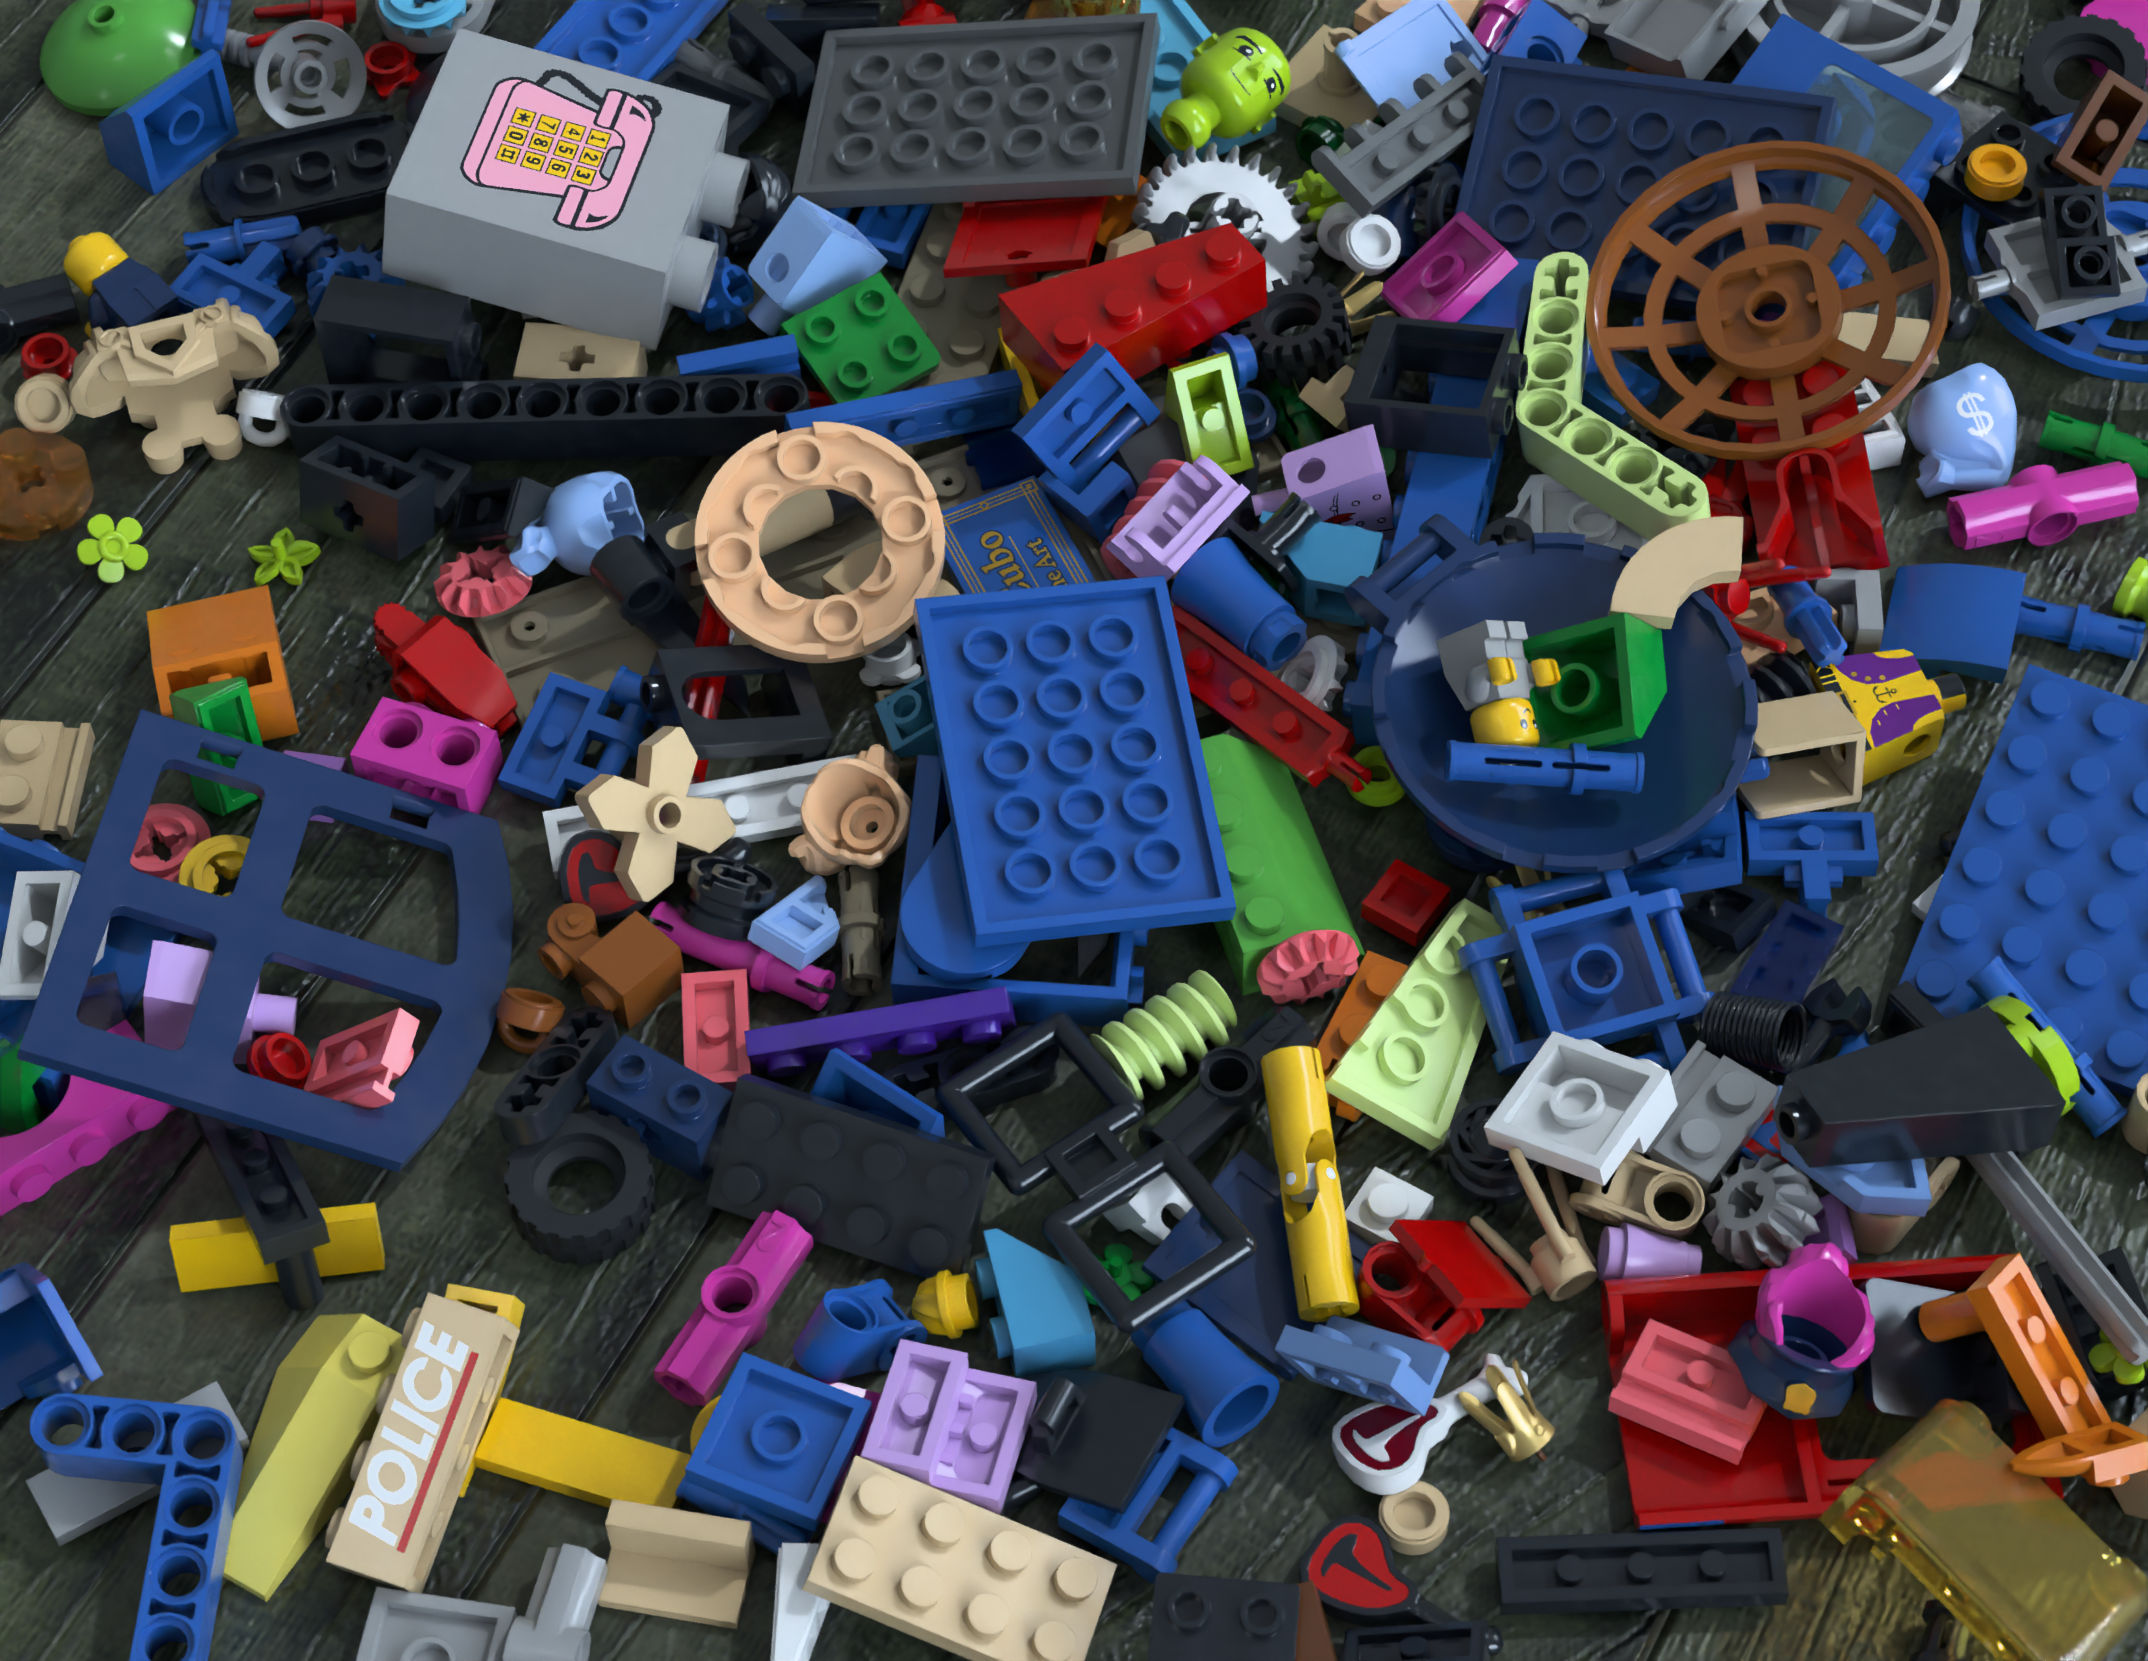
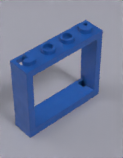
M918 755L900 908L908 886L941 837L944 806L948 804L939 756ZM899 908L891 975L893 1005L1006 986L1013 1002L1016 1021L1040 1022L1052 1013L1060 1011L1068 1014L1076 1025L1104 1027L1111 1021L1123 1024V1017L1130 1011V1004L1142 1005L1145 966L1134 965L1135 946H1148L1149 929L1115 932L1110 987L975 978L974 983L957 984L925 974V971L912 960L906 949V942L902 937Z

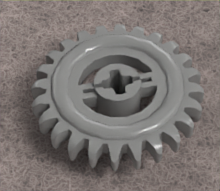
M1216 143L1208 146L1203 155L1202 162L1196 157L1195 147L1189 146L1182 156L1181 165L1177 163V156L1170 154L1163 163V169L1158 166L1154 167L1147 177V183L1139 188L1137 192L1139 204L1136 205L1131 213L1133 221L1139 225L1136 229L1139 230L1146 223H1163L1169 214L1174 211H1179L1186 215L1197 204L1213 201L1201 222H1190L1184 237L1232 223L1254 247H1262L1261 255L1266 259V284L1268 292L1274 290L1272 285L1274 280L1282 278L1284 286L1291 285L1292 276L1302 275L1304 280L1313 271L1314 265L1309 260L1315 256L1319 246L1316 242L1309 244L1304 242L1313 236L1317 229V223L1314 221L1306 225L1298 223L1307 214L1310 202L1305 201L1300 205L1289 204L1298 188V183L1293 182L1288 187L1278 190L1275 184L1281 172L1280 166H1276L1263 177L1259 175L1260 153L1254 155L1249 163L1242 167L1239 165L1238 145L1230 150L1224 162H1220L1216 154Z

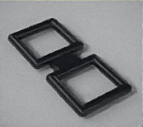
M1060 1011L1052 1013L937 1087L935 1092L937 1102L974 1148L996 1154L992 1171L1011 1194L1022 1196L1053 1176L1057 1178L1070 1194L1073 1200L1046 1216L1042 1221L1041 1231L1121 1332L1126 1334L1137 1332L1253 1256L1256 1252L1257 1241L1176 1143L1164 1141L1134 1159L1117 1139L1116 1136L1142 1119L1144 1106L1068 1014ZM1057 1042L1111 1108L1021 1164L970 1101L969 1097ZM1166 1173L1221 1239L1222 1243L1131 1301L1075 1230Z

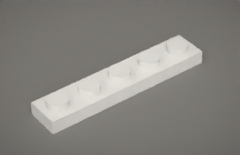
M856 754L690 784L687 796L720 799L723 802L736 827V832L716 849L723 848L734 837H740L748 843L800 834L803 833L800 818L803 797L806 789L816 777L818 770L835 760L848 757L855 759ZM578 805L542 812L555 879H558L559 857L563 846L574 834L586 830H601L610 834L608 830L590 828ZM677 844L676 856L698 853V851Z

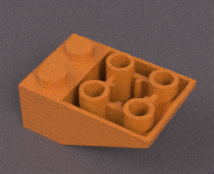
M268 585L147 611L152 668L162 716L174 719L169 700L170 694L182 689L241 676L246 678L262 742L299 733Z

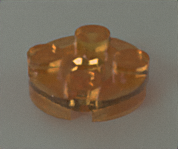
M19 427L3 432L0 435V531L2 537L12 540L29 541L40 539V530L50 529L58 524L61 532L75 524L87 511L94 494L89 464L82 447L65 437L52 433H30L27 429ZM41 480L44 484L42 487L32 486L27 492H21V485L28 481Z

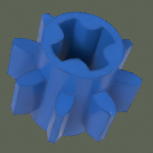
M726 256L717 260L711 286L701 312L698 313L685 309L687 315L694 322L705 324L706 331L709 333L722 327L728 330L745 323L747 318L741 308L754 303V288L749 275L740 266L730 265V260Z

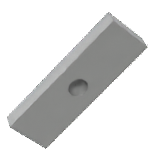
M217 1381L175 1402V1404L205 1406L221 1410L230 1418L242 1450L251 1446L243 1427ZM147 1431L135 1432L123 1441L120 1449L129 1453L139 1452L152 1442L154 1434ZM217 1438L204 1439L196 1444L190 1456L200 1460L210 1459L222 1450L225 1442ZM47 1469L26 1480L29 1490L59 1547L160 1494L162 1487L151 1484L67 1477L54 1473L51 1469Z

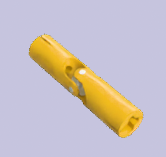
M1309 1046L1284 1047L1264 1055L1261 1059L1275 1160L1279 1169L1280 1190L1299 1317L1302 1320L1328 1322L1329 1318L1334 1315L1346 1318L1348 1315L1351 1316L1357 1313L1360 1309L1340 1179L1336 1168V1150L1321 1054L1318 1049ZM1314 1202L1311 1211L1308 1213L1307 1203Z

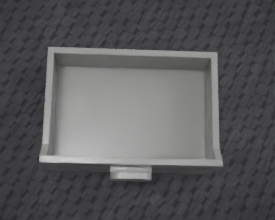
M1630 0L1604 31V35L1612 56L1649 74L1703 80L1768 0Z

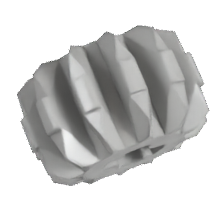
M1767 1153L1758 1163L1742 1157L1736 1174L1719 1173L1723 1184L1720 1191L1705 1195L1709 1208L1712 1211L1701 1222L1707 1228V1233L1713 1237L1711 1242L1716 1246L1715 1250L1729 1262L1734 1261L1747 1271L1763 1270L1766 1266H1769L1771 1269H1779L1785 1266L1787 1255L1799 1246H1803L1802 1242L1805 1236L1821 1232L1817 1221L1813 1217L1824 1206L1819 1201L1818 1195L1812 1191L1813 1185L1809 1183V1177L1796 1166L1791 1167L1780 1158L1772 1157Z

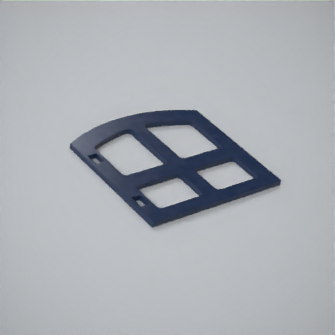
M141 709L16 1059L399 1172L435 1135L463 1096L485 1053L497 1020L496 1010L501 992L506 987L511 961L513 903L509 865L498 820ZM200 748L237 759L235 768L231 769L197 758ZM175 769L255 794L260 798L262 802L260 813L232 894L217 896L139 872L131 866L130 859L159 776L164 770ZM392 808L429 819L426 829L389 818ZM312 816H327L430 848L447 856L455 902L456 934L454 963L449 965L436 963L290 918L283 913V899L308 821ZM115 916L129 917L207 941L213 947L214 953L185 1042L177 1050H167L84 1025L76 1016L108 922ZM266 963H280L428 1008L436 1013L438 1021L425 1046L408 1072L392 1090L396 1093L393 1102L368 1110L239 1071L234 1066L233 1057L261 969Z

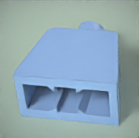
M798 195L749 264V275L766 293L747 315L763 332L771 337H775L780 331L781 323L790 319L793 314L796 315L806 311L844 289L873 276L883 268L888 260L854 225Z

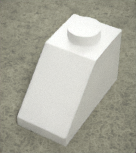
M74 870L17 872L0 962L1 1000H37L81 877ZM109 922L94 965L103 958Z

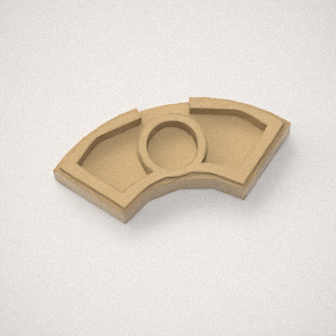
M1719 516L1697 519L1679 524L1652 538L1636 552L1623 569L1615 586L1608 616L1625 612L1656 628L1671 629L1677 609L1693 592L1711 584L1738 582L1742 563L1744 517Z

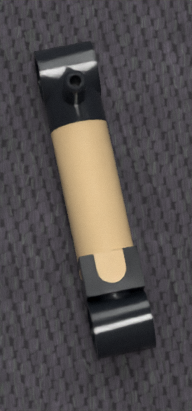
M833 489L804 491L785 499L768 516L760 535V557L858 515H861L866 520L875 521V518L870 510L850 495ZM679 511L644 526V542L636 535H625L606 543L596 553L590 565L591 576L623 619L628 622L643 621L660 612L668 602L675 608L706 594L701 582L696 559V518L689 521L685 514Z

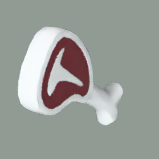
M1485 1355L1483 1358V1368L1479 1375L1440 1398H1432L1425 1416L1379 1402L1367 1404L1342 1417L1333 1427L1332 1448L1340 1468L1355 1484L1378 1495H1392L1407 1490L1423 1474L1429 1450L1436 1443L1446 1438L1453 1423L1469 1414L1464 1410L1462 1403L1457 1398V1394L1468 1392L1483 1405L1497 1399L1485 1376L1488 1365H1495L1503 1372L1518 1395L1521 1396L1523 1392L1514 1369L1505 1367L1498 1355ZM1521 1370V1373L1528 1387V1376L1526 1372Z

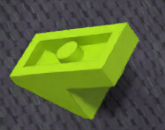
M1222 352L1169 369L1163 410L1167 416L1178 423L1186 461L1193 465V462L1200 455L1206 456L1229 476L1254 468L1229 354Z

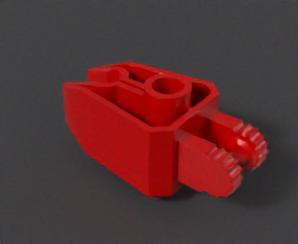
M391 602L390 604L384 603L382 607L378 606V611H374L373 626L376 632L374 643L376 651L380 652V656H385V661L392 666L393 678L390 684L402 702H417L427 706L433 712L460 720L474 719L480 721L490 729L496 730L499 739L518 723V719L513 712L517 708V702L502 670L478 648L476 642L467 631L454 625L446 616L435 615L425 623L410 610L406 611L405 606L402 607L399 603L393 604Z

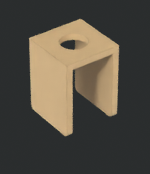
M1834 691L1758 703V726L1753 743V748L1758 755L1767 757L1819 747L1820 754L1769 763L1770 775L1766 779L1739 784L1736 794L1749 811L1752 812L1753 816L1759 820L1859 803L1862 798L1867 731ZM1845 743L1846 760L1843 759L1840 750V744Z

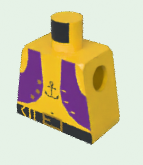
M1905 649L1844 656L1845 660L1840 665L1835 666L1831 663L1824 668L1815 665L1814 661L1810 662L1808 674L1811 677L1816 692L1834 691L1867 731L1862 786L1932 755L1938 749L1945 721L1944 714L1962 710L1966 707L1965 689L1960 677L1956 673L1927 680L1914 654ZM1845 743L1840 744V750L1843 759L1846 760Z

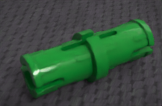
M2049 410L2039 439V448L2061 452L2090 462L2089 467L2120 461L2122 464L2129 463L2135 476L2148 479V440L2116 431L2115 424L2104 421L2102 426Z

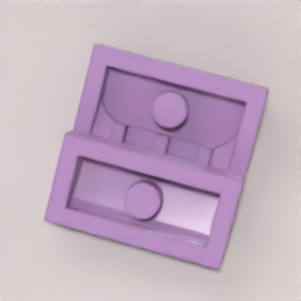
M900 1339L861 1457L1000 1515L1037 1399L1036 1382L971 1369L968 1363V1353Z

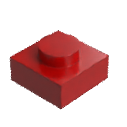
M1396 858L1362 902L1361 917L1416 947L1450 903L1451 888Z

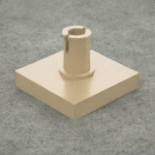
M1323 24L1288 62L1291 73V87L1289 94L1278 108L1274 110L1277 116L1299 127L1302 126V122L1307 117L1314 116L1316 118L1319 115L1337 120L1344 129L1354 123L1362 125L1367 119L1374 123L1380 116L1377 107L1333 51L1341 41L1352 40L1357 37L1358 34L1348 28L1332 29Z

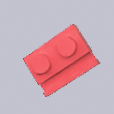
M397 1008L320 1040L303 1090L368 1110L393 1102L396 1093L388 1089L390 1081L401 1077L412 1062L414 1056L412 1043L420 1020L402 1008Z
M1649 1319L1622 1371V1377L1617 1387L1613 1388L1610 1394L1608 1411L1738 1465L1742 1458L1743 1450L1748 1440H1751L1768 1404L1748 1391L1738 1366L1727 1350Z

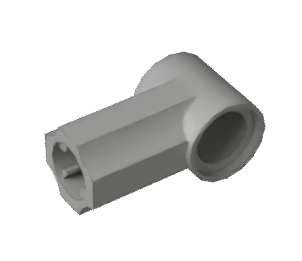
M563 1543L560 1547L548 1548L525 1617H516L512 1623L502 1661H588L591 1644L589 1628L608 1573L606 1560L595 1556L587 1548Z

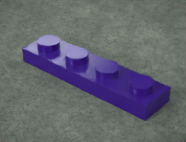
M1006 986L747 1030L744 1033L747 1056L758 1072L767 1071V1074L772 1077H788L805 1072L807 1070L806 1064L825 1061L830 1049L834 1048L840 1049L860 1063H865L872 1059L871 1053L897 1049V1052L902 1055L922 1054L936 1049V1042L961 1037L963 1042L967 1044L987 1043L1001 1038L1002 1030L1014 1029L1017 1026L1013 1002Z

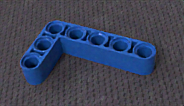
M73 1393L54 1394L44 1399L32 1413L30 1433L45 1465L54 1473L67 1477L162 1486L129 1661H152L155 1652L162 1645L176 1641L188 1646L187 1652L181 1661H208L243 1467V1451L230 1418L221 1410L205 1406ZM76 1424L84 1427L79 1438L68 1445L58 1446L50 1443L53 1434L65 1425ZM147 1431L154 1434L152 1442L139 1452L129 1453L120 1449L123 1441L135 1432ZM217 1438L225 1442L222 1450L210 1459L200 1460L190 1456L196 1444L204 1439ZM194 1505H205L213 1509L209 1519L197 1527L187 1528L178 1524L181 1514ZM181 1573H193L201 1577L198 1586L185 1596L174 1597L165 1593L168 1583Z

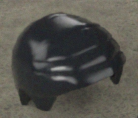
M741 152L738 155L739 158L750 160L742 202L738 204L739 212L733 227L720 226L726 234L728 249L732 254L759 251L794 201L791 184L784 171L771 160L757 153Z

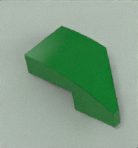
M21 1034L14 1044H11L5 1038L0 1039V1127L15 1134L27 1131L45 1120L32 1086L46 1067L16 1059L24 1034Z

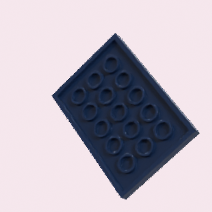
M1493 54L1455 215L1463 211L1507 249L1514 258L1535 259L1540 262L1553 253H1575L1581 256L1587 263L1590 278V272L1601 245L1621 214L1645 190L1667 174L1704 155L1742 144L1777 140L1808 141L1829 146L1838 108L1836 97ZM1778 169L1756 172L1761 203H1793L1816 207L1823 174L1807 170ZM1732 177L1714 182L1685 196L1660 214L1648 227L1674 246H1677L1685 237L1703 224L1725 213L1738 210ZM1796 224L1766 225L1769 245H1788L1806 251L1810 227ZM1742 230L1733 232L1713 242L1693 259L1714 271L1731 256L1746 250ZM1632 246L1620 265L1611 288L1610 298L1646 303L1647 293L1660 265ZM1677 278L1672 285L1665 306L1696 310L1700 292ZM1776 303L1765 304L1755 312L1754 317L1756 319L1774 321L1783 315L1786 308Z

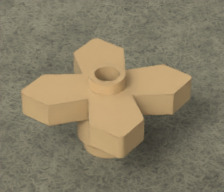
M663 726L639 744L635 779H624L616 775L600 774L575 794V801L590 828L608 830L613 837L623 841L614 872L631 900L649 902L673 883L677 844L694 851L711 853L736 832V827L720 799L687 796L698 756L684 729L681 727Z

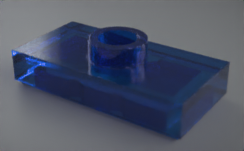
M1785 899L1731 988L1730 993L1795 1001L1802 1007L1803 1000L1812 990L1841 941L1845 926Z

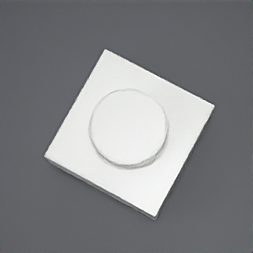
M1375 1166L1345 1211L1347 1227L1371 1246L1386 1241L1399 1242L1388 1230L1396 1219L1426 1220L1433 1210L1434 1196Z

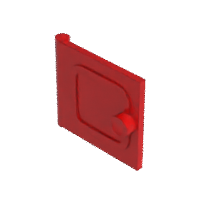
M1109 196L962 202L964 211L943 267L944 278L1004 274L1006 285L1019 288L1035 283L1037 280L1036 272L1086 268L1090 262Z

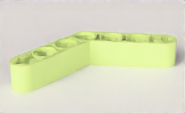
M1553 253L1538 263L1534 274L1523 354H1526L1528 358V375L1524 389L1518 391L1515 408L1523 457L1528 463L1649 541L1679 524L1711 517L1708 490L1700 478L1582 405L1590 343L1586 328V299L1589 283L1588 266L1585 260L1575 253Z

